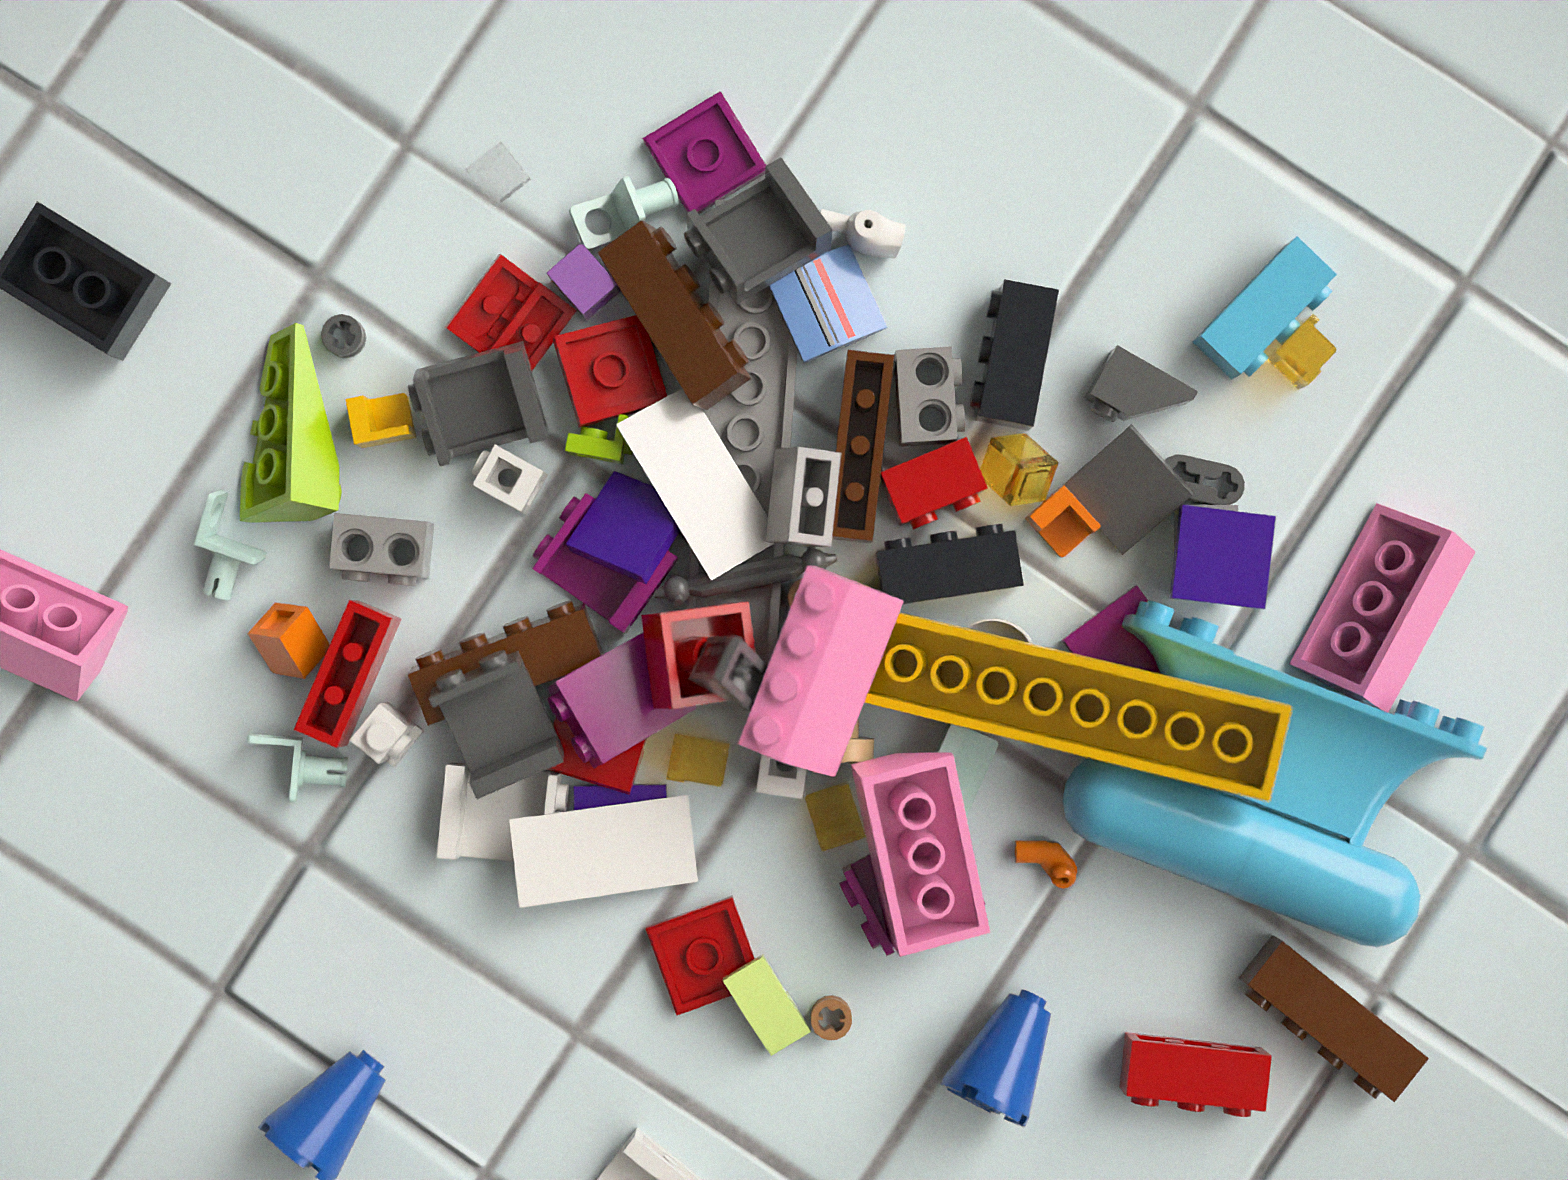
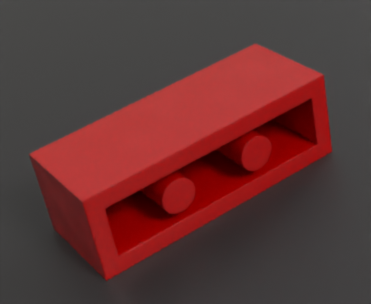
M348 601L293 730L335 748L348 745L402 618L362 601Z
M1125 1032L1119 1087L1126 1096L1131 1097V1102L1137 1105L1156 1107L1159 1106V1100L1177 1102L1178 1108L1187 1111L1204 1112L1205 1105L1223 1107V1113L1228 1115L1250 1117L1252 1110L1266 1112L1272 1055L1262 1047Z

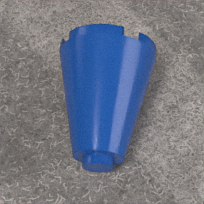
M1021 989L1019 996L1009 993L944 1075L940 1085L989 1113L1004 1114V1120L1025 1128L1030 1116L1051 1019V1013L1044 1009L1047 1001L1024 989Z
M362 1050L358 1056L349 1051L267 1116L258 1126V1129L266 1132L264 1136L304 1169L305 1167L309 1168L312 1166L318 1172L315 1176L318 1180H336L386 1081L379 1074L385 1066L365 1050Z

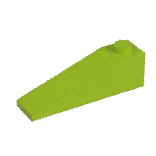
M294 323L270 335L259 388L261 394L266 397L264 409L259 416V420H253L250 435L258 436L253 462H244L241 475L240 521L242 522L314 521L339 511V502L342 494L339 484L340 466L304 325Z

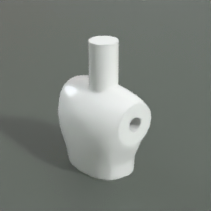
M823 209L820 210L832 231L845 234L848 244L857 252L868 256L896 258L905 233L904 223L889 220L872 210L856 212L851 216Z

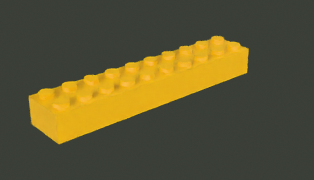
M902 612L898 615L864 702L1270 802L1292 712L1290 704Z

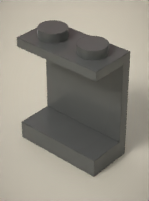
M505 650L492 653L479 661V668L463 674L461 669L446 673L435 681L437 686L433 687L430 693L429 701L432 707L439 705L471 772L469 784L476 799H480L564 762V748L519 651L506 655Z

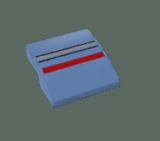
M850 244L825 252L769 285V289L804 364L840 347L850 346L887 329V325Z

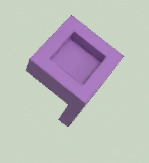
M582 244L576 246L547 272L551 281L586 321L621 292L615 280Z

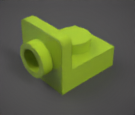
M619 414L617 424L629 418V416ZM581 427L580 435L568 433L565 451L569 455L622 465L625 454L633 455L618 427L616 428L614 441L607 440L608 432L587 427Z

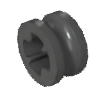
M334 315L322 327L321 337L324 346L338 357H354L365 346L367 339L365 329L360 322L349 315ZM344 324L351 325L349 332L355 336L353 343L349 345L344 342L345 348H337L339 341L333 337L334 331L337 327L344 330Z

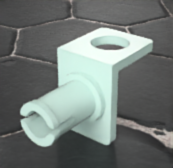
M626 176L621 178L611 194L572 206L569 214L581 244L588 250H592L611 243L641 220L644 221L646 215L676 207L678 205V195L673 182L669 178L635 190L630 177ZM591 211H601L606 214L610 220L609 231L603 235H596L590 232L585 224L586 215Z
M219 490L210 493L207 498L194 545L208 549L214 554L205 585L202 587V592L209 596L212 595V592H216L214 598L229 600L232 596L231 592L240 562L256 564L265 559L267 552L216 535L228 497V492Z
M254 733L247 735V743L294 747L289 802L296 803L298 787L303 788V783L345 787L346 774L330 773L327 770L347 771L348 757L308 756L306 751L302 750L303 737Z

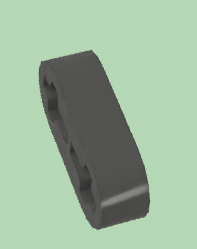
M1177 454L1164 459L1172 469L1179 463L1182 465V473L1196 477L1195 483L1185 482L1194 492L1187 499L1188 501L1205 505H1231L1242 497L1245 481L1242 474L1230 465ZM1223 473L1227 475L1226 482L1233 485V491L1224 493L1221 499L1217 497L1218 491L1216 488L1203 485L1204 479L1217 480Z

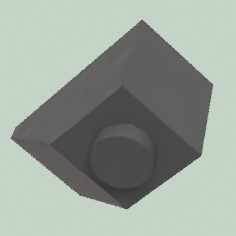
M1117 345L1109 353L1084 399L1093 403L1090 410L1108 421L1115 422L1116 418L1125 421L1185 405L1194 400L1198 391Z

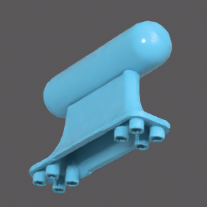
M1151 600L1147 602L1140 601L1136 615H1125L1122 627L1147 646L1156 661L1160 674L1292 706L1270 802L1087 757L1074 768L1065 784L1062 800L1064 813L1073 831L1091 843L1359 945L1381 947L1405 936L1418 918L1421 895L1417 881L1405 864L1394 857L1365 847L1363 844L1374 820L1386 801L1415 772L1433 762L1448 758L1482 760L1487 748L1478 743L1484 727L1457 717L1453 719L1443 716L1439 728H1435L1434 725L1440 710L1417 701H1412L1411 703L1400 699L1396 711L1392 714L1235 655L1234 651L1213 643L1219 626L1196 617L1191 619L1184 617L1179 630L1169 627L1174 609Z

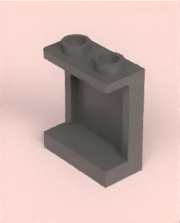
M782 157L765 166V179L702 216L695 209L686 214L687 231L684 232V238L689 248L696 257L701 255L705 257L711 266L709 274L713 283L722 294L729 292L736 304L741 303L831 249L832 228Z
M523 341L416 369L413 376L414 384L408 385L413 409L415 412L423 411L427 428L421 430L426 451L429 456L436 454L439 466L448 465L451 458L491 448L494 445L499 446L528 438L530 443L548 439L547 421Z

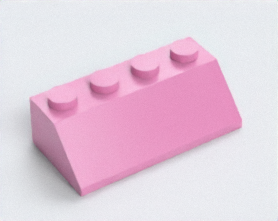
M1376 503L1289 664L1358 702L1389 713L1471 562L1475 551L1451 530Z
M0 550V668L77 702L101 672L127 614L128 606Z
M807 565L738 744L780 762L835 777L904 601L820 567Z
M951 752L894 753L851 764L887 935L898 955L901 957L990 933L954 755Z

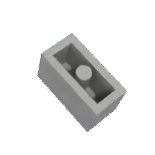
M805 447L775 449L765 542L801 547H831L841 453Z

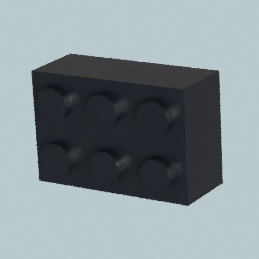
M38 201L0 259V289L105 354L121 361L127 356L171 285L167 280Z

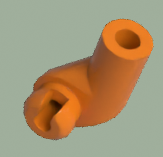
M1015 840V863H1039L1051 878L1052 883L1058 888H1069L1075 883L1078 871L1076 863L1060 843L1056 841Z

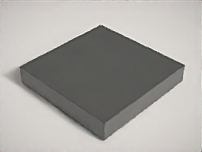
M1132 424L1063 484L1101 525L1099 530L1122 555L1194 493Z

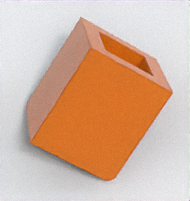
M1065 485L1058 488L1025 518L1059 557L1068 555L1086 537L1095 533L1101 527Z
M275 602L247 633L274 674L303 679L307 677L326 655L330 645L309 608L305 606Z

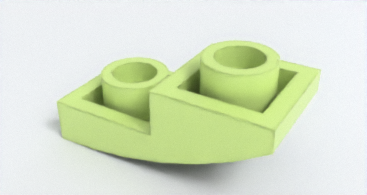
M763 954L723 978V982L771 1056L811 1032L789 993L785 991Z

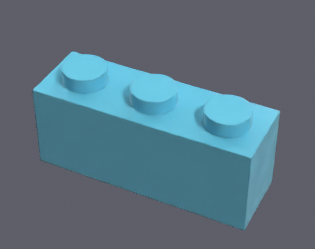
M1296 236L1274 256L1192 342L1231 380L1243 372L1250 377L1269 358L1263 351L1274 339L1282 344L1300 326V323L1295 318L1306 306L1312 311L1315 310L1332 293V290L1327 285L1337 274Z

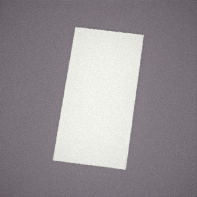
M683 389L616 424L711 580L774 544L765 542L767 514L702 408L692 405Z
M688 795L509 819L519 908L698 882Z

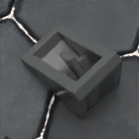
M710 636L707 638L688 680L751 712L768 665L741 638L736 636Z

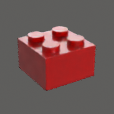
M749 601L641 615L653 709L673 710L727 701L688 680L707 638L710 636H736L741 638L755 652Z

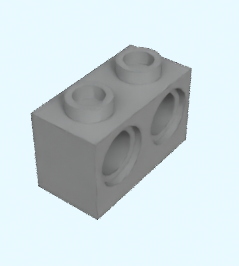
M952 346L896 350L894 354L900 447L950 444L957 441V432L965 431L964 405L955 404L954 386H962L961 359L952 358ZM925 362L935 364L941 372V380L931 386L921 383L916 376L917 366ZM935 408L940 411L944 418L943 428L936 432L925 430L919 422V414L922 410Z
M334 513L329 569L343 570L342 579L370 582V573L387 574L388 584L416 586V577L429 578L434 524L427 521ZM362 535L369 543V552L363 560L356 562L349 554V544L355 537ZM403 540H410L415 547V557L408 565L401 566L394 557L395 547Z

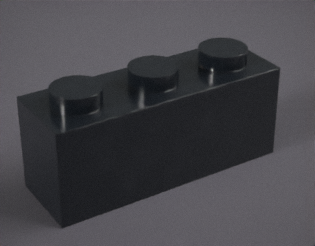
M1004 279L999 291L991 290L986 317L994 319L991 337L983 335L978 355V363L985 364L982 382L974 381L969 408L977 409L975 421L1028 431L1034 427L1059 289Z
M1003 524L976 527L975 537L958 539L957 531L931 534V543L912 546L911 538L885 541V550L875 553L881 592L903 600V604L1024 586L1015 530L1004 532Z

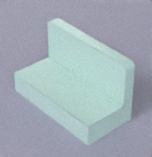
M947 723L934 753L951 752L954 755L967 818L996 752L998 742L972 729Z

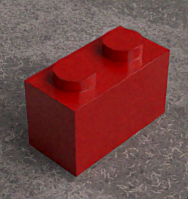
M967 437L882 471L880 475V480L899 526L910 522L913 530L938 520L935 512L937 510L953 505L955 512L980 503L981 500L978 494L988 489Z

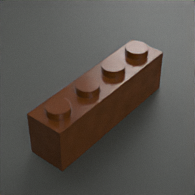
M641 220L597 253L692 405L708 410L751 379L744 368L749 361L740 346L734 340L728 342L720 330V327L724 325V321L716 308L710 302L704 304L696 290L701 286L694 273L686 264L680 266L672 252L677 247L670 235L663 227L660 226L656 229Z
M857 350L847 351L835 452L841 453L832 539L870 544L873 541L894 355Z
M572 600L565 601L546 609L548 616L530 622L528 616L522 617L503 625L504 633L487 639L485 632L461 640L459 642L461 649L444 655L440 648L416 657L417 665L413 666L407 675L427 725L445 720L439 705L432 707L429 701L432 688L437 686L435 681L444 674L457 669H461L463 674L480 667L479 661L497 651L505 650L506 655L519 651L534 686L572 673L602 656L604 652L585 603L574 606Z
M1274 935L1269 938L1238 977L1249 986L1248 990L1244 993L1248 998L1266 1012L1272 1005L1285 1015L1281 1022L1284 1027L1302 1041L1308 1034L1322 1045L1317 1053L1338 1070L1346 1064L1358 1073L1353 1082L1374 1099H1377L1383 1093L1395 1102L1429 1059L1309 961Z

